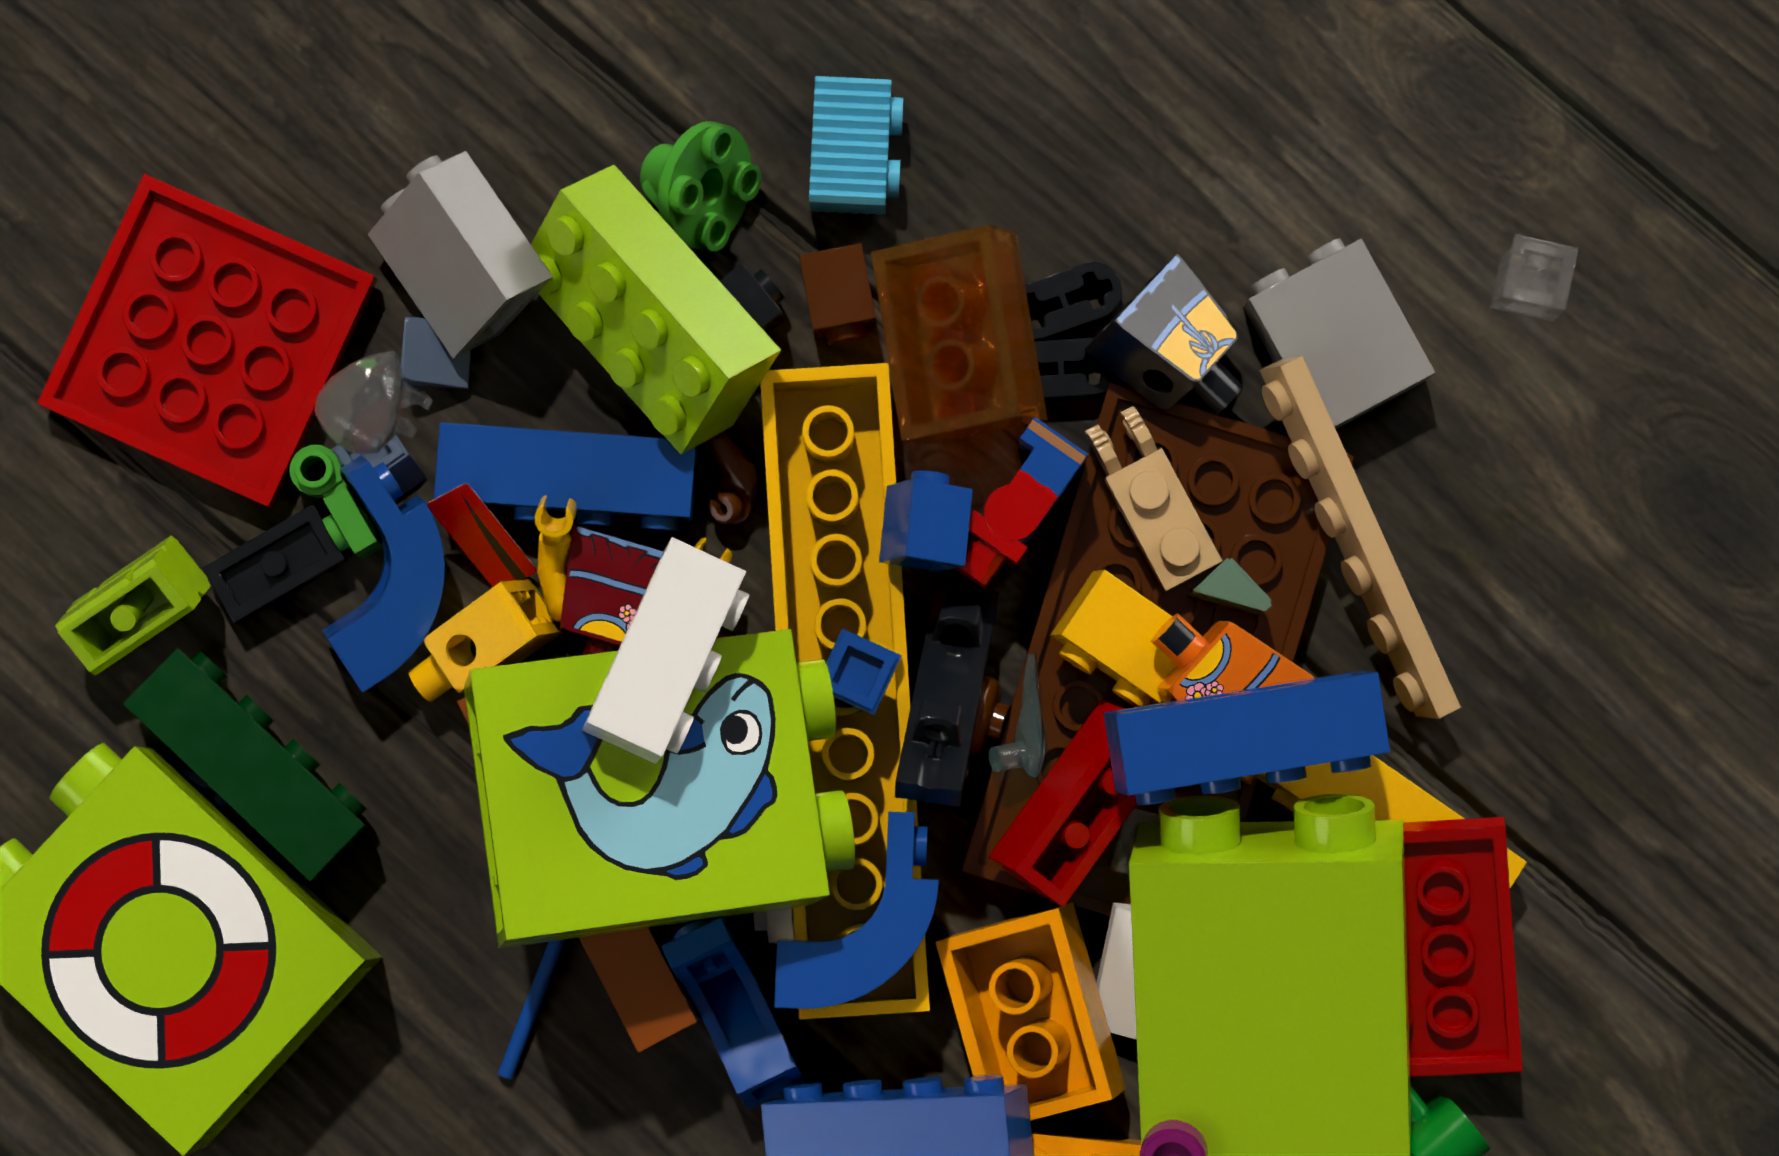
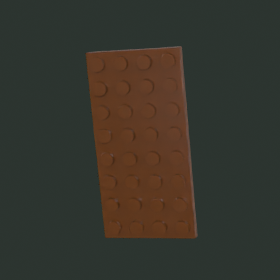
M1109 383L1097 424L1103 431H1106L1111 439L1114 452L1122 469L1142 459L1134 441L1129 438L1122 425L1123 420L1120 413L1134 406L1147 426L1157 450L1162 448L1217 549L1222 562L1227 557L1229 559L1233 558L1272 600L1270 602L1272 606L1258 616L1190 596L1189 593L1220 564L1164 593L1104 482L1107 475L1090 445L961 870L962 872L1036 894L988 856L1099 701L1102 700L1124 709L1135 708L1112 691L1117 683L1116 680L1097 667L1092 675H1089L1073 666L1059 655L1064 645L1050 636L1093 571H1108L1171 616L1177 613L1181 615L1202 636L1216 622L1230 621L1290 661H1294L1330 536L1325 533L1317 519L1314 506L1319 501L1309 479L1302 478L1292 464L1288 452V446L1292 443L1289 436L1177 402L1168 410L1159 409L1134 389ZM1347 454L1352 464L1354 456ZM1254 777L1250 784L1241 780V789L1215 794H1202L1200 784L1175 788L1176 798L1219 796L1232 799L1240 805V822H1246L1258 778ZM1165 802L1135 806L1067 903L1073 902L1074 906L1109 917L1113 902L1131 904L1129 861L1139 823H1160L1159 807Z

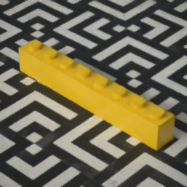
M1093 571L1050 634V636L1064 645L1059 655L1089 675H1092L1097 667L1116 680L1117 683L1112 691L1134 707L1166 702L1157 687L1176 665L1154 646L1151 640L1157 631L1173 616L1108 571ZM1374 755L1370 756L1371 767L1366 769L1332 773L1330 762L1305 766L1306 778L1289 782L1267 783L1265 773L1240 777V780L1247 784H1250L1254 777L1274 789L1275 792L1270 800L1292 816H1294V804L1301 799L1323 794H1350L1362 796L1374 802L1375 820L1420 822L1465 819ZM1507 848L1511 888L1527 861Z

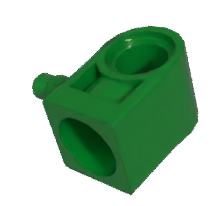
M1410 1085V1156H1483L1491 1149L1480 1132L1451 1099L1436 1095L1425 1104Z

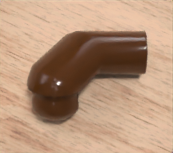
M725 430L708 439L701 446V449L720 472L715 496L710 499L709 503L710 514L718 523L728 525L739 524L753 510L759 483V473L729 432Z

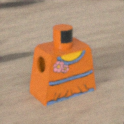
M1177 613L1157 631L1151 640V643L1176 665L1157 687L1166 702L1314 678L1310 673L1230 621L1216 622L1202 636Z

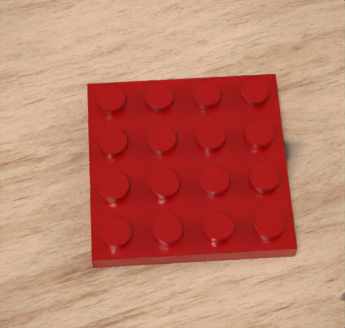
M143 174L37 404L273 509L289 475L292 458L300 450L378 279L368 272L147 174Z
M1505 817L1404 822L1410 1077L1523 1072Z

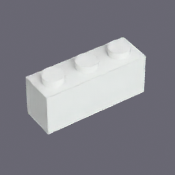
M671 537L582 731L654 764L662 758L666 749L677 754L694 719V716L683 712L693 688L703 692L707 690L722 655L711 650L721 626L733 631L750 594L739 590L746 571Z

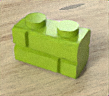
M171 535L103 581L98 588H93L74 601L66 611V614L56 623L55 627L58 631L57 633L86 669L96 676L194 610L211 584L207 576L180 542Z

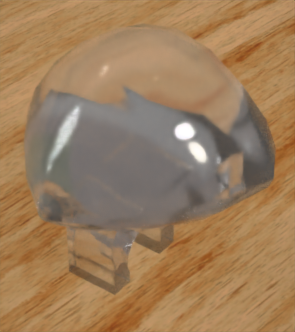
M390 350L368 355L349 364L333 375L317 394L314 411L321 428L333 442L347 451L366 455L381 452L394 439L395 433L413 438L417 428L408 419L402 417V407L407 408L410 405L417 404L428 410L433 400L423 390L403 382L398 355Z

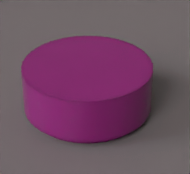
M1167 1120L1153 1126L1144 1136L1140 1150V1156L1208 1155L1207 1144L1202 1134L1194 1126L1179 1120Z

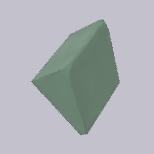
M1228 557L1189 593L1192 597L1258 616L1272 606L1270 603L1272 600L1233 558L1229 559Z

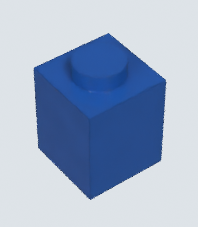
M913 471L911 479L888 485L886 489L879 563L933 572L965 566L973 489L950 485V475L934 471Z

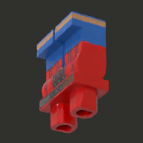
M1036 417L1033 418L1019 439L1018 449L1029 456L1010 484L997 488L988 497L984 506V516L975 510L970 515L968 537L971 539L967 543L965 566L954 569L982 589H986L1004 562L1016 569L1027 552L1028 547L1024 544L1038 531L1083 467L1088 453Z

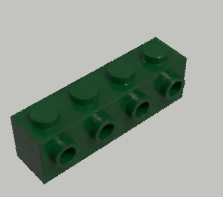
M177 648L123 704L301 874L317 885L370 830L359 819L367 808L341 783H338L329 791L312 775L320 764L293 738L285 747L273 738L266 729L274 720L247 694L238 703L235 702L220 687L228 676L207 656L199 651L190 659Z

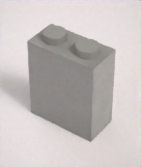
M466 151L445 161H441L437 155L429 157L410 170L406 175L409 185L392 195L381 205L380 208L384 215L368 233L374 245L453 359L499 336L553 278Z
M1341 238L1323 245L1307 256L1311 266L1290 277L1286 269L1282 268L1260 279L1251 286L1256 295L1249 298L1243 307L1273 363L1281 359L1303 356L1335 429L1422 384L1436 373L1362 238L1346 247Z

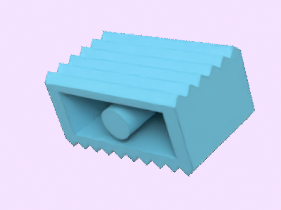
M815 76L809 187L810 211L884 215L886 213V198H899L900 160H888L889 135L902 136L904 98L891 97V80Z

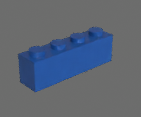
M440 422L434 499L466 483L471 486L487 508L513 510L514 521L535 523L534 517L540 499L547 495L546 511L550 516H552V513L566 514L569 498L573 499L577 503L576 525L614 528L615 517L641 519V530L677 533L679 522H694L699 446L681 455L666 438Z
M1356 671L1103 713L1115 792L1128 796L1135 795L1136 805L1156 804L1175 800V788L1195 784L1201 785L1202 794L1238 790L1242 788L1240 777L1265 773L1267 783L1300 780L1307 777L1305 766L1330 762L1332 773L1366 769L1371 767V755L1390 752L1378 672Z
M1003 1075L973 1076L964 1079V1087L943 1088L942 1078L940 1077L916 1078L903 1081V1089L882 1090L881 1080L847 1082L843 1084V1092H823L821 1082L795 1083L783 1087V1096L761 1105L766 1156H1034L1027 1084L1004 1085Z

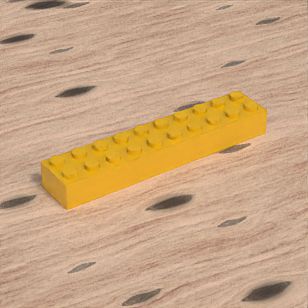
M889 363L768 370L760 383L775 631L792 630L796 663L822 659L827 662L842 628L902 656L875 716L834 697L836 715L834 738L808 741L815 793L843 790L846 795L854 832L855 863L853 869L827 872L829 896L812 905L793 907L794 940H835L845 937L862 927L877 910L885 889L888 812L915 813L914 826H918L917 801L895 797V782L911 708L902 566L879 563L886 489L888 485L896 483ZM913 866L912 879H921V866ZM925 936L908 962L883 985L864 996L836 1006L799 1009V1019L930 1011Z

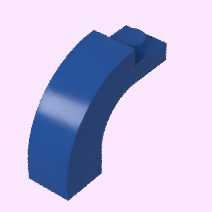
M361 455L340 468L379 531L384 551L383 568L379 581L370 596L356 609L321 631L363 693L405 663L429 632L442 598L445 562L440 533L426 502L416 495L398 507L394 500L404 494L387 466L382 462L373 468L370 462Z
M888 812L885 889L877 910L862 927L845 937L829 941H777L775 1008H823L855 1000L883 985L914 954L931 922L939 880L912 879L913 866H926L927 827L914 826L915 813Z
M720 917L694 921L679 929L674 934V937L665 940V944L661 948L669 966L696 1006L733 1087L748 1110L784 1093L783 1087L786 1085L806 1082L771 1004L727 919Z

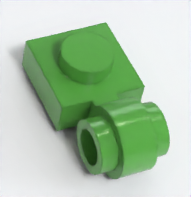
M322 445L303 447L294 455L290 463L291 480L296 488L306 495L323 498L331 514L323 518L322 521L338 549L343 552L351 547L354 554L362 559L382 549L383 544L379 534L357 496L349 488L344 474L340 470L343 464L339 456L331 449ZM323 461L326 465L324 476L318 481H310L308 476L310 467L316 462Z

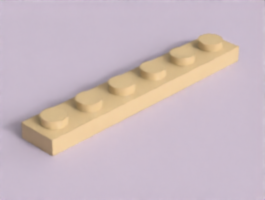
M1303 356L1281 359L1259 370L1266 384L1262 386L1264 402L1272 416L1278 421H1283L1292 441L1288 446L1292 464L1302 478L1309 479L1319 501L1314 506L1317 519L1325 533L1331 538L1335 537L1345 558L1341 562L1344 579L1353 593L1357 596H1362L1371 616L1367 620L1369 634L1377 648L1382 653L1388 654L1397 673V676L1393 678V684L1398 698L1410 712L1414 711L1416 717L1440 719L1461 708Z

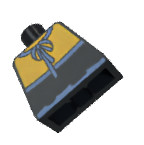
M1178 254L1134 295L1084 349L1093 359L1159 409H1170L1192 389L1218 414L1244 388L1218 362L1239 338L1238 329Z

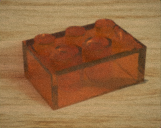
M984 225L871 252L902 441L931 445L1030 424L1034 417L1040 421L1048 420L1016 232L993 225Z

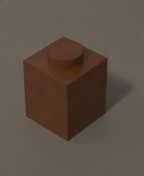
M862 243L799 255L814 339L827 336L829 345H840L866 338L864 329L876 327V316Z

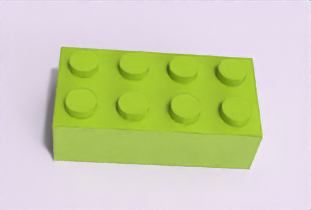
M615 165L607 167L559 191L531 243V246L553 276L538 294L565 323L573 336L580 340L610 374L613 381L627 393L650 419L653 426L666 437L681 455L732 427L781 349Z

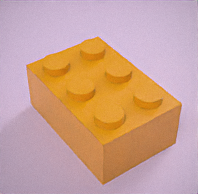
M1073 902L1066 903L1064 907L1055 906L957 933L935 942L973 1076L1003 1075L1004 1085L1027 1084L1030 1121L1112 1100L1126 1090Z

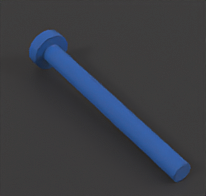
M566 939L549 941L497 1073L502 1077L512 1079Z

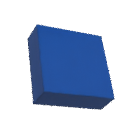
M842 628L826 662L834 697L875 716L902 656Z

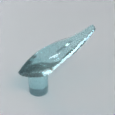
M1028 654L1023 677L1021 708L1016 726L1015 742L991 747L989 750V762L995 772L1023 767L1028 775L1036 778L1044 762L1046 733L1040 704L1036 654Z

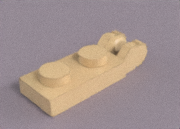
M1132 406L1120 412L1123 420L1122 425L1129 438L1134 441L1142 459L1122 469L1114 452L1112 441L1106 431H1103L1097 424L1086 430L1085 434L1107 475L1104 482L1165 593L1220 564L1222 559L1163 449L1157 450L1147 426L1137 409Z

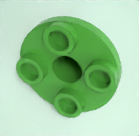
M714 121L701 122L692 126L681 135L674 145L660 144L654 147L645 157L640 171L642 192L658 208L659 215L688 247L709 251H719L726 245L731 231L735 228L745 210L747 201L752 200L758 194L762 181L761 170L756 164H752L748 145L740 132L729 125Z

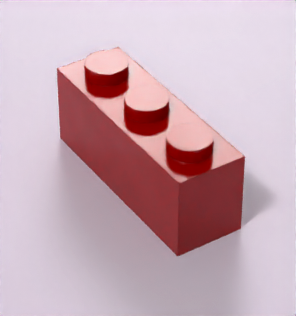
M1102 700L1099 701L988 856L1033 892L1061 907L1066 905L1136 806L1135 795L1128 796L1115 792L1103 714L1104 712L1122 710L1124 708Z

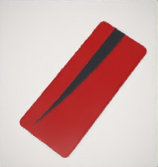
M462 484L428 502L427 506L492 587L502 581L523 580L536 573L535 566L469 484Z

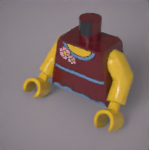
M547 495L540 499L534 518L535 525L541 532L539 535L537 575L548 614L560 622V629L565 636L585 642L582 655L618 651L663 551L575 525L571 536L569 531L577 512V503L569 498L566 506V517L557 519L550 516L546 511ZM707 538L700 539L695 548L702 551ZM727 548L720 559L730 564L732 561L731 551Z

